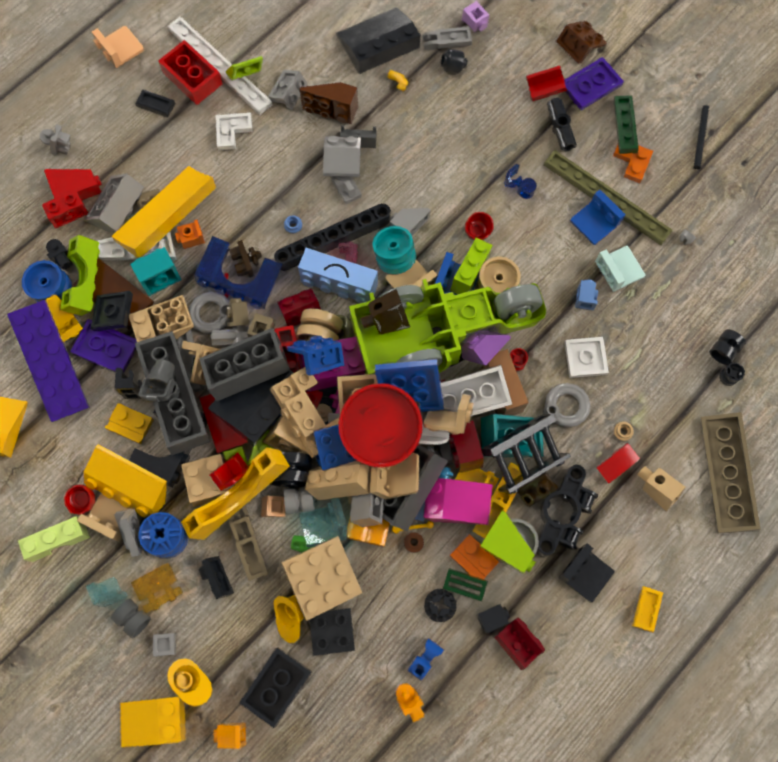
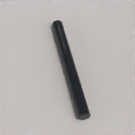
M703 105L693 167L696 170L701 169L709 113L708 105Z

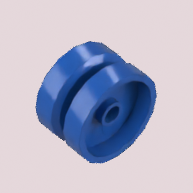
M46 260L37 261L30 265L22 277L24 292L36 302L46 300L54 294L62 300V292L73 287L70 277L55 263Z

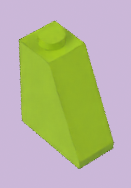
M502 510L480 548L521 574H524L525 571L530 573L536 563L532 560L535 555L509 516Z

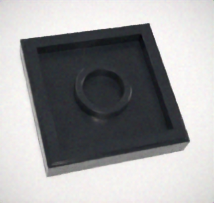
M124 291L97 295L90 329L95 332L126 328L133 293Z

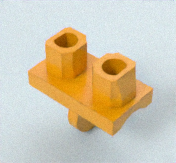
M407 683L399 685L396 689V700L404 715L409 714L413 722L423 718L425 715L420 707L424 704L415 688Z

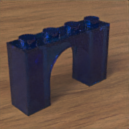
M212 236L195 273L197 284L204 288L211 287L221 295L227 293L233 299L241 298V301L250 303L256 309H265L280 275L282 264L264 258L254 280L247 284L232 283L222 273V266L228 255L230 243Z

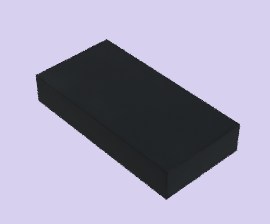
M142 89L135 104L139 108L169 118L176 103L173 99Z

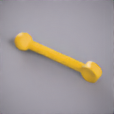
M428 521L426 524L411 525L409 530L426 527L432 529L434 523ZM395 526L392 528L395 534L404 531Z

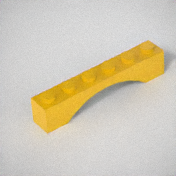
M265 448L252 460L247 472L232 488L210 503L195 509L183 519L181 523L189 539H206L290 466L281 450Z

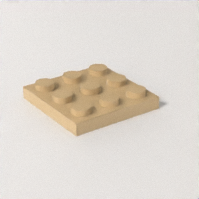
M338 536L281 562L306 621L362 594Z

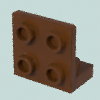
M588 21L567 24L556 40L578 64L585 60L592 49L607 44L603 35L596 32Z

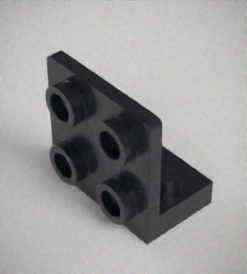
M586 543L581 546L559 578L592 603L615 571L591 552L594 548Z

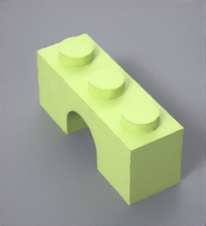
M75 516L18 540L23 559L34 562L51 555V550L64 545L72 546L90 538L86 525L78 522L79 517Z

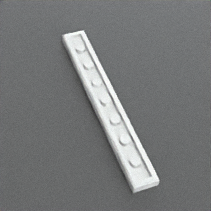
M181 17L167 26L168 30L179 41L186 40L220 72L222 81L259 115L273 105L272 101L245 76L231 80L226 74V70L232 64Z

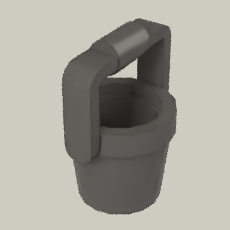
M162 359L155 361L140 388L139 397L142 400L160 402L170 399L175 385V380L173 379L174 364ZM148 387L159 392H165L164 394H146Z

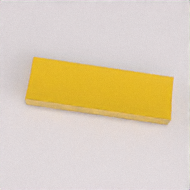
M188 166L112 235L113 240L135 257H143L216 189L213 177Z

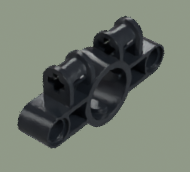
M581 465L571 466L566 471L558 491L548 495L541 504L540 516L544 525L538 537L539 544L536 552L541 557H548L554 553L558 544L571 550H577L576 544L584 531L574 525L578 522L581 512L592 513L591 507L594 500L598 498L597 493L582 486L586 477V471ZM571 471L578 472L579 479H574L571 476ZM560 497L563 501L570 502L572 505L573 513L569 518L571 521L569 524L562 525L560 524L561 522L551 520L547 509L551 505L549 501L552 498ZM542 542L549 544V552H544L541 549Z

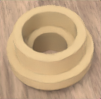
M619 422L614 427V435L621 441L631 439L634 434L633 427L628 422ZM620 429H624L626 435L621 434Z

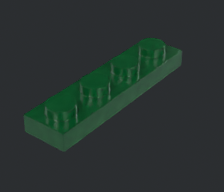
M632 95L614 96L619 154L638 153L639 146Z

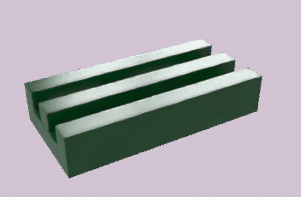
M449 568L443 589L482 601L488 580ZM451 574L482 584V587L453 578ZM449 581L480 591V595L451 586Z

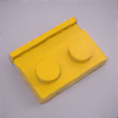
M118 403L105 429L138 444H142V440L154 419Z

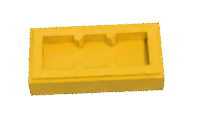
M642 586L632 624L633 627L654 633L663 592Z

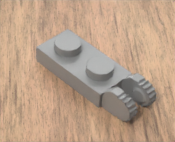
M470 27L439 29L422 35L423 40L427 41L424 43L426 50L472 45Z

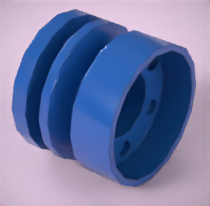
M158 512L151 514L143 521L139 529L138 536L141 546L145 551L159 558L170 559L178 556L184 551L188 543V535L181 521L169 513ZM160 531H162L163 534L165 535L164 538H161V537H160V535H159V532H160Z

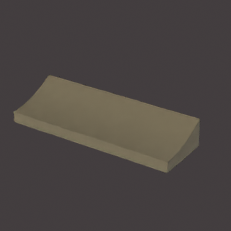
M742 412L701 417L718 534L760 531Z

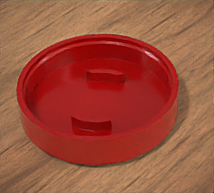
M371 384L357 390L345 402L339 417V434L344 447L357 461L372 467H390L404 461L416 449L422 435V416L418 405L407 392L390 384Z

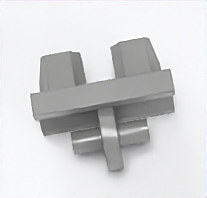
M56 124L55 132L51 129H44L40 133L41 142L45 145H50L51 154L57 155L58 151L68 154L71 146L69 142L70 135L62 132V126Z

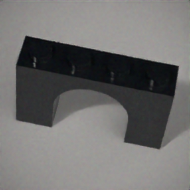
M200 412L206 428L207 420L205 414ZM135 448L129 461L166 480L167 486L173 488L174 484H177L181 478V464L189 462V454L192 449L175 455L170 454L166 457H155Z

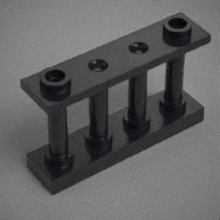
M542 414L481 449L484 456L496 459L506 482L505 485L498 488L499 492L514 494L520 490L519 487L551 468L563 465L565 460L571 457L570 453H559L549 428L550 424L556 421L553 414ZM538 431L542 432L552 456L543 461L534 439V433ZM522 440L527 441L537 465L528 470L518 447L520 445L519 442ZM506 449H511L522 474L515 479L512 478L503 457V451Z

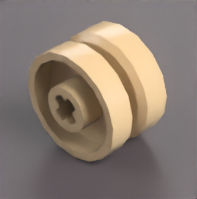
M497 256L490 258L480 269L477 289L491 287L496 293H502L507 288L518 286L521 276L518 266L506 257Z
M305 309L302 312L300 319L302 325L298 327L297 340H304L306 342L310 341V338L313 336H322L324 339L333 338V341L339 340L337 334L341 332L343 320L340 317L319 309Z

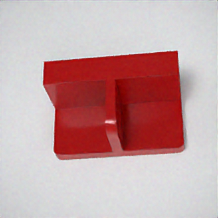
M236 453L209 476L220 491L240 480L247 472L251 463L247 465L240 454Z

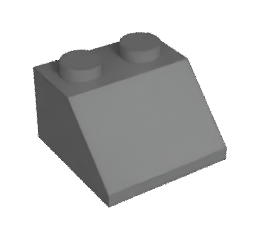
M353 136L325 137L323 176L359 177L361 138Z

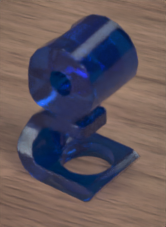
M515 164L507 171L504 185L510 188L517 186V193L524 199H530L535 193L537 184L531 178L522 180L521 176L512 180L511 178L518 173L520 165Z

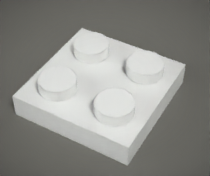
M603 337L565 340L564 345L569 378L601 376L609 373Z

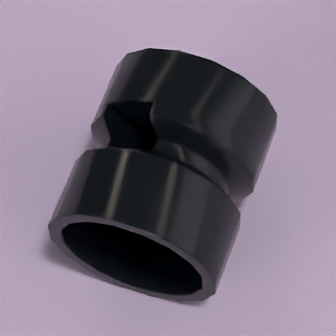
M726 329L709 353L717 362L729 365L737 357V353L745 346L746 340L738 332Z

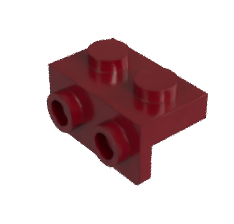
M312 288L277 302L287 326L300 324L302 312L305 309L321 310Z
M519 617L510 622L494 637L521 671L545 651L541 641L532 634L526 623Z

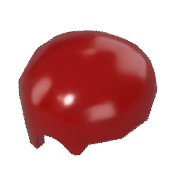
M475 212L465 223V233L472 240L476 238L485 240L493 232L494 221L485 212Z
M74 485L67 490L64 496L65 506L72 514H85L93 508L95 494L86 485Z

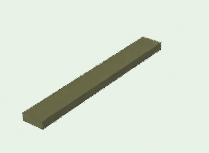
M556 150L544 162L545 167L591 198H593L598 190H601L626 214L623 219L659 245H662L673 231Z

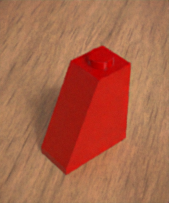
M91 169L44 170L54 199L73 190L78 192L81 200L101 193V180L98 175L95 176Z

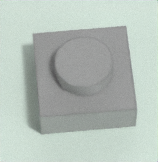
M176 633L153 635V656L176 655Z

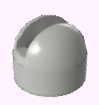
M684 229L679 239L680 242L686 239L684 245H689L696 237Z

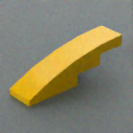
M511 462L508 469L512 478L515 479L522 474L519 467ZM503 477L491 497L489 525L476 524L473 529L474 533L483 538H486L502 510L507 512L516 493L499 492L498 488L506 484Z

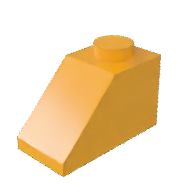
M246 722L217 725V729L214 730V743H217V748L240 749L246 745Z

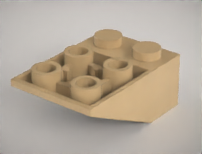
M183 295L129 314L137 342L173 331L177 340L194 327Z

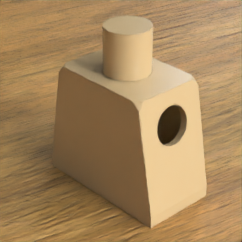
M644 466L637 474L645 481L643 490L666 512L680 498L686 488L661 468H658L653 473Z

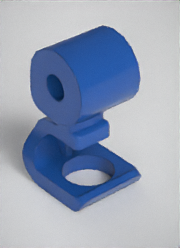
M428 638L426 650L422 656L415 658L407 671L421 681L431 669L430 662L432 659L441 655L444 649Z

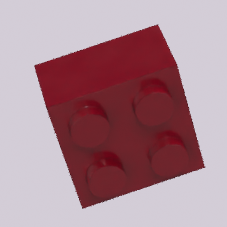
M472 420L466 424L464 433H449L450 449L455 450L452 452L455 468H459L461 473L483 468L484 457L474 421Z

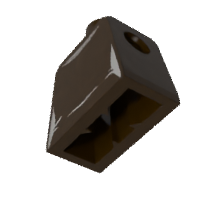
M397 289L369 302L368 307L371 314L360 318L364 329L375 325L378 333L381 335L410 328Z

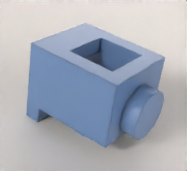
M581 280L577 288L575 308L592 311L595 309L598 303V290L595 289L596 283L593 280Z

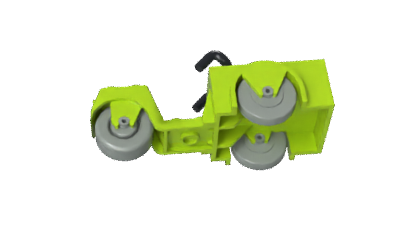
M426 279L422 280L421 287L405 285L393 288L379 297L397 289L410 328L382 335L378 333L375 325L364 329L360 319L371 314L368 304L375 300L373 292L369 293L370 301L349 306L351 323L366 369V375L376 374L375 365L434 359H437L438 370L441 373L448 367L464 361L460 343L466 338L467 333L495 327L499 333L507 334L534 327L546 316V306L540 289L535 283L507 288L502 293H496L491 287H484L454 295L453 292L444 294L441 283L428 286Z

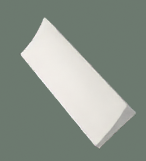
M501 365L441 382L445 411L458 412L463 394L471 395L470 402L474 403L471 416L512 405ZM428 411L420 412L422 423H424Z

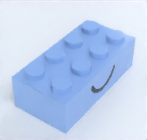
M309 248L305 249L298 266L301 282L305 286H314L326 293L333 292L341 298L354 299L359 304L370 301L369 293L373 292L374 295L378 286L377 270Z

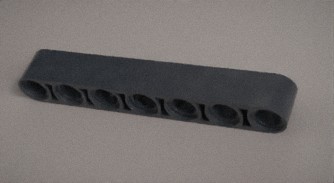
M378 204L278 249L274 254L277 268L281 271H287L298 266L304 254H297L296 252L299 250L305 251L306 248L325 254L388 225L391 218L390 207L387 204ZM384 213L386 216L382 217L379 214ZM363 221H369L370 223H369V224H364V223H362V222H363ZM347 228L354 229L353 231H346ZM332 235L337 236V238L331 239L329 237ZM314 243H320V244H321V245H319V246H317V247H316V246H313ZM281 258H287L284 262L279 261Z

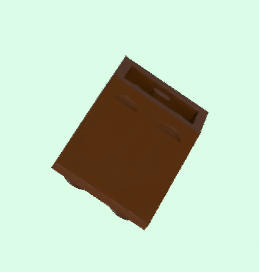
M342 82L300 87L302 110L321 115L324 118L337 120L343 124H352L358 109L357 87Z

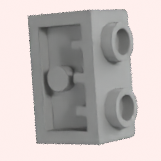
M283 70L268 98L272 102L284 103L289 110H293L300 98L299 89L300 87H306L307 82L300 71Z
M135 509L116 512L114 516L126 549L130 550L132 557L140 555L144 548L139 541L140 523Z

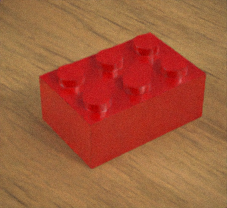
M183 40L158 60L162 73L196 105L223 85L220 72L186 40Z

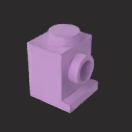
M477 1L463 9L462 21L466 22L474 32L477 30L483 31L487 27L489 14Z

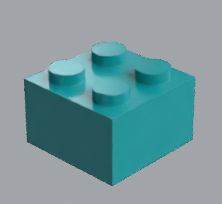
M165 247L155 249L151 254L139 257L130 264L148 296L182 280Z

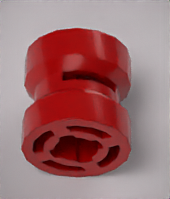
M513 349L510 352V357L516 372L524 369L528 361V354L524 349Z

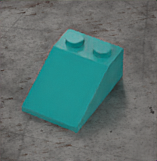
M500 414L482 417V448L535 418ZM538 431L534 433V439L541 456L544 457L543 434ZM520 441L518 447L522 456L533 457L527 441ZM511 449L503 451L504 458H514Z

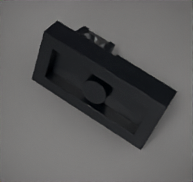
M210 557L201 561L203 566L198 571L202 580L209 579L211 591L216 600L232 595L234 592L220 557Z

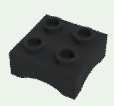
M351 608L325 611L310 619L313 656L355 651Z

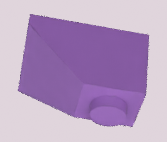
M488 330L475 332L467 338L466 343L462 346V358L486 366L511 337Z

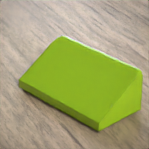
M260 56L234 64L226 70V74L231 80H235L260 72L263 57Z

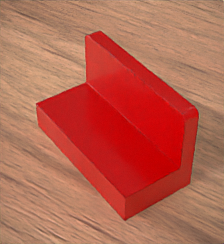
M560 65L526 76L533 102L567 91Z

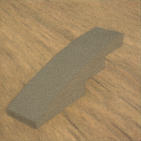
M245 504L229 518V524L248 581L267 575L268 571Z

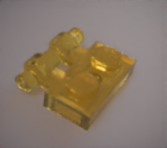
M166 563L131 582L139 601L146 598L149 600L148 604L142 606L145 613L152 610L156 611L164 603L172 602L177 599V596L183 594L180 586L175 589L171 586L178 580L170 563ZM165 589L166 594L156 599L155 593Z

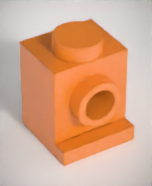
M197 219L192 223L177 227L178 232L175 233L178 244L181 243L184 249L205 243Z

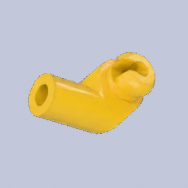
M389 70L387 78L399 82L397 89L405 91L406 86H408L405 76L396 71Z

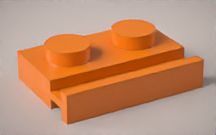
M469 534L453 551L450 557L469 575L484 579L499 561L493 555L480 548L481 544Z

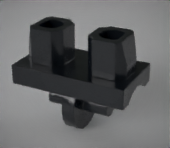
M57 239L48 241L46 249L49 252L47 254L48 258L55 264H58L63 270L73 266V263L67 257L68 249L62 242Z

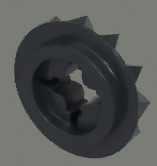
M445 589L431 591L424 602L427 616L436 622L450 620L457 608V602L453 594ZM444 597L443 604L449 607V609L442 608L439 614H437L438 607L432 604V602H439Z

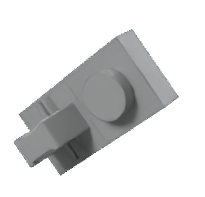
M330 176L345 204L362 197L352 177Z

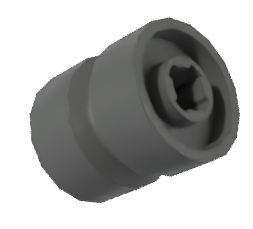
M127 599L114 611L111 620L118 626H124L123 631L133 639L146 628L151 621V617L143 610L138 611L139 607L132 599Z

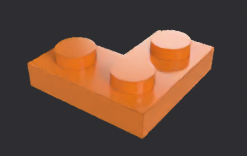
M617 144L613 156L629 162L623 177L640 183L653 151L639 146L638 153L619 154V146Z

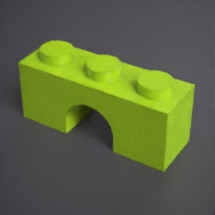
M478 238L474 240L453 278L450 291L461 294L472 290L482 265L489 258L493 245Z

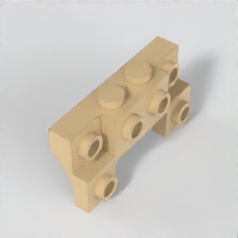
M304 367L272 386L270 391L282 409V416L285 420H289L292 425L291 430L295 437L300 438L309 455L313 458L318 455L314 431L338 425L339 418L325 425L305 392L318 382L313 375H306V368Z

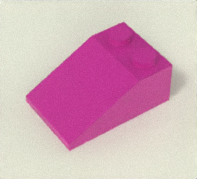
M438 478L425 500L423 518L432 522L489 525L493 485Z

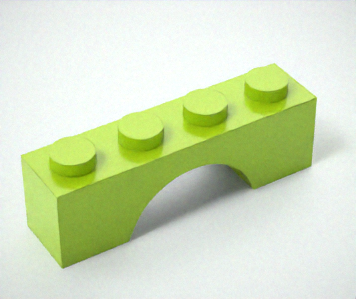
M77 235L69 240L67 257L77 267L79 280L76 287L62 292L60 310L79 316L91 312L93 308V292L96 287L94 281L98 270L96 264L100 253L98 241L81 235Z

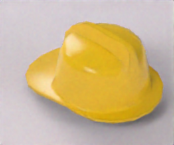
M295 595L287 598L278 596L274 599L273 603L278 632L286 642L295 643L300 637V623L304 616Z
M185 658L172 663L167 673L168 683L172 691L188 705L200 706L206 703L212 693V685L208 677L192 660Z

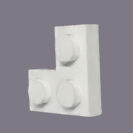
M251 113L216 115L218 150L236 149L235 133L253 132Z

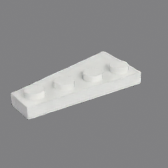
M171 231L143 257L151 254L155 249L165 247L171 260H177ZM112 237L98 240L99 258L102 261L137 259V257L116 243Z

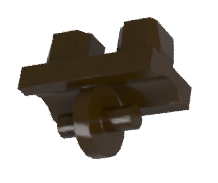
M237 241L238 246L229 249L233 261L241 258L244 261L234 265L237 275L243 276L248 274L249 278L254 277L250 262H253L254 266L259 265L258 260L262 257L260 251H255L253 247L248 249L249 253L247 254L243 241Z
M545 472L521 487L518 494L525 505L531 507L556 491L558 486L550 479L548 473Z

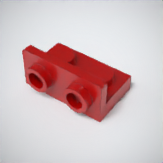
M76 190L42 204L48 220L55 229L89 213Z

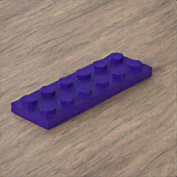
M43 300L8 313L7 316L50 421L54 422L90 408L47 301Z

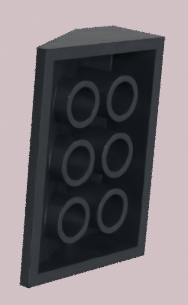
M397 7L336 33L359 74L420 48L421 35L414 23Z
M288 371L222 400H215L208 409L254 447L281 416L282 409L270 388L285 380L294 372Z

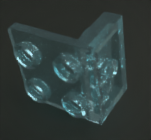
M339 498L330 499V503H327V508L299 513L307 547L319 545L336 536L339 537L340 541L347 540V523Z

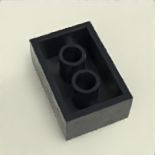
M277 647L239 704L272 728H275L313 671Z

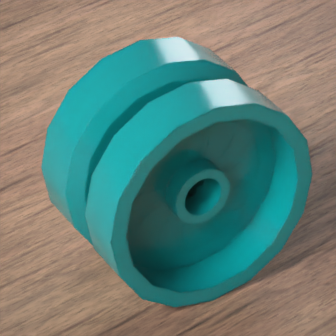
M391 226L382 229L376 234L372 245L378 267L388 274H400L406 272L414 265L416 252L412 234L407 229L400 226Z

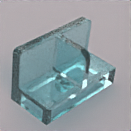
M114 577L101 583L93 582L86 586L95 606L108 607L128 596L126 592L121 590L117 579Z

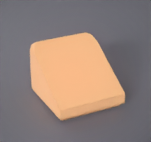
M269 495L262 497L261 517H285L284 497Z

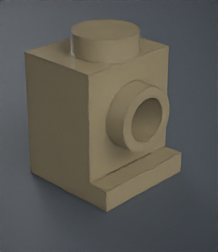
M241 298L230 299L229 307H226V314L231 322H227V326L249 325L247 302L241 301Z
M255 313L247 332L248 338L258 334L259 331L274 329V319Z

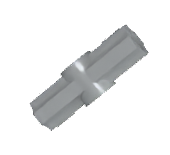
M235 326L232 329L212 330V346L228 347L247 339L249 327Z

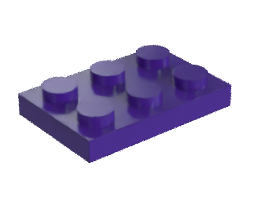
M604 57L565 79L566 93L580 110L585 109L618 89L624 83Z
M88 319L70 352L113 372H116V368H122L124 373L137 350L135 346L137 340L113 329L94 332L90 329L92 320Z

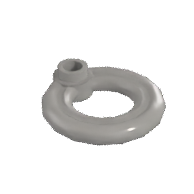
M209 291L201 293L194 298L189 306V313L194 325L193 328L205 334H211L212 330H222L225 328L227 322L230 321V318H227L226 307H229L230 303L226 296L219 292ZM209 302L218 304L220 307V317L212 323L202 321L199 315L201 307Z
M558 384L547 394L543 414H553L556 420L555 423L559 426L568 428L578 426L586 420L590 413L589 397L582 388L575 384ZM569 394L577 399L579 409L576 414L565 416L559 412L556 403L560 396ZM549 408H553L555 413H550Z

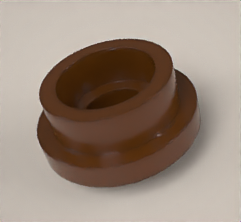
M409 533L404 539V546L407 551L417 553L423 548L424 539L419 533ZM412 539H416L418 541V544L416 546H412L410 544V541Z

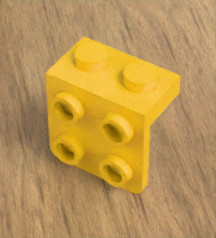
M54 294L47 298V304L63 343L69 338L76 337L83 329L79 321L72 313L60 310L61 299Z

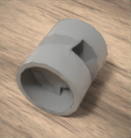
M306 486L301 487L299 490L295 487L284 489L286 514L298 513L299 510L303 512L315 511L314 496L305 490Z

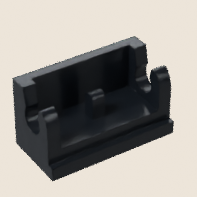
M116 368L114 389L124 399H141L139 397V391L142 386L141 380H138L137 386L134 383V373L131 369L129 370V377H127L123 373L122 368Z

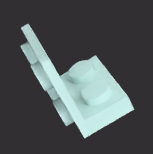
M628 246L610 254L607 250L599 253L595 260L613 292L645 277L644 271Z

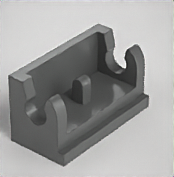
M341 125L340 137L353 136L361 138V148H376V126H373V130L345 129V125Z

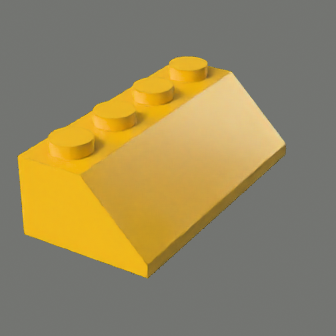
M99 444L95 447L84 470L85 485L90 489H96L109 499L112 498L118 501L125 508H134L141 517H149L151 514L158 513L166 501L167 481Z

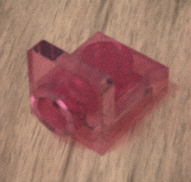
M349 241L339 243L340 254H346L345 260L357 264V244Z

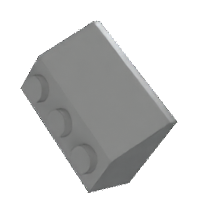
M127 173L111 176L84 221L107 232H117L124 225L123 221L126 216L132 212V206L135 201L139 200L144 186Z

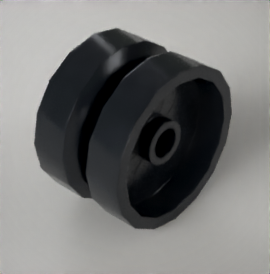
M282 452L290 467L269 485L289 488L306 486L309 473L306 470L312 467L311 456L298 452Z

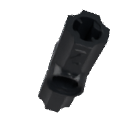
M559 97L553 98L547 102V108L553 124L552 131L557 136L561 151H571L577 146L570 125L571 118L566 113L562 99H559Z

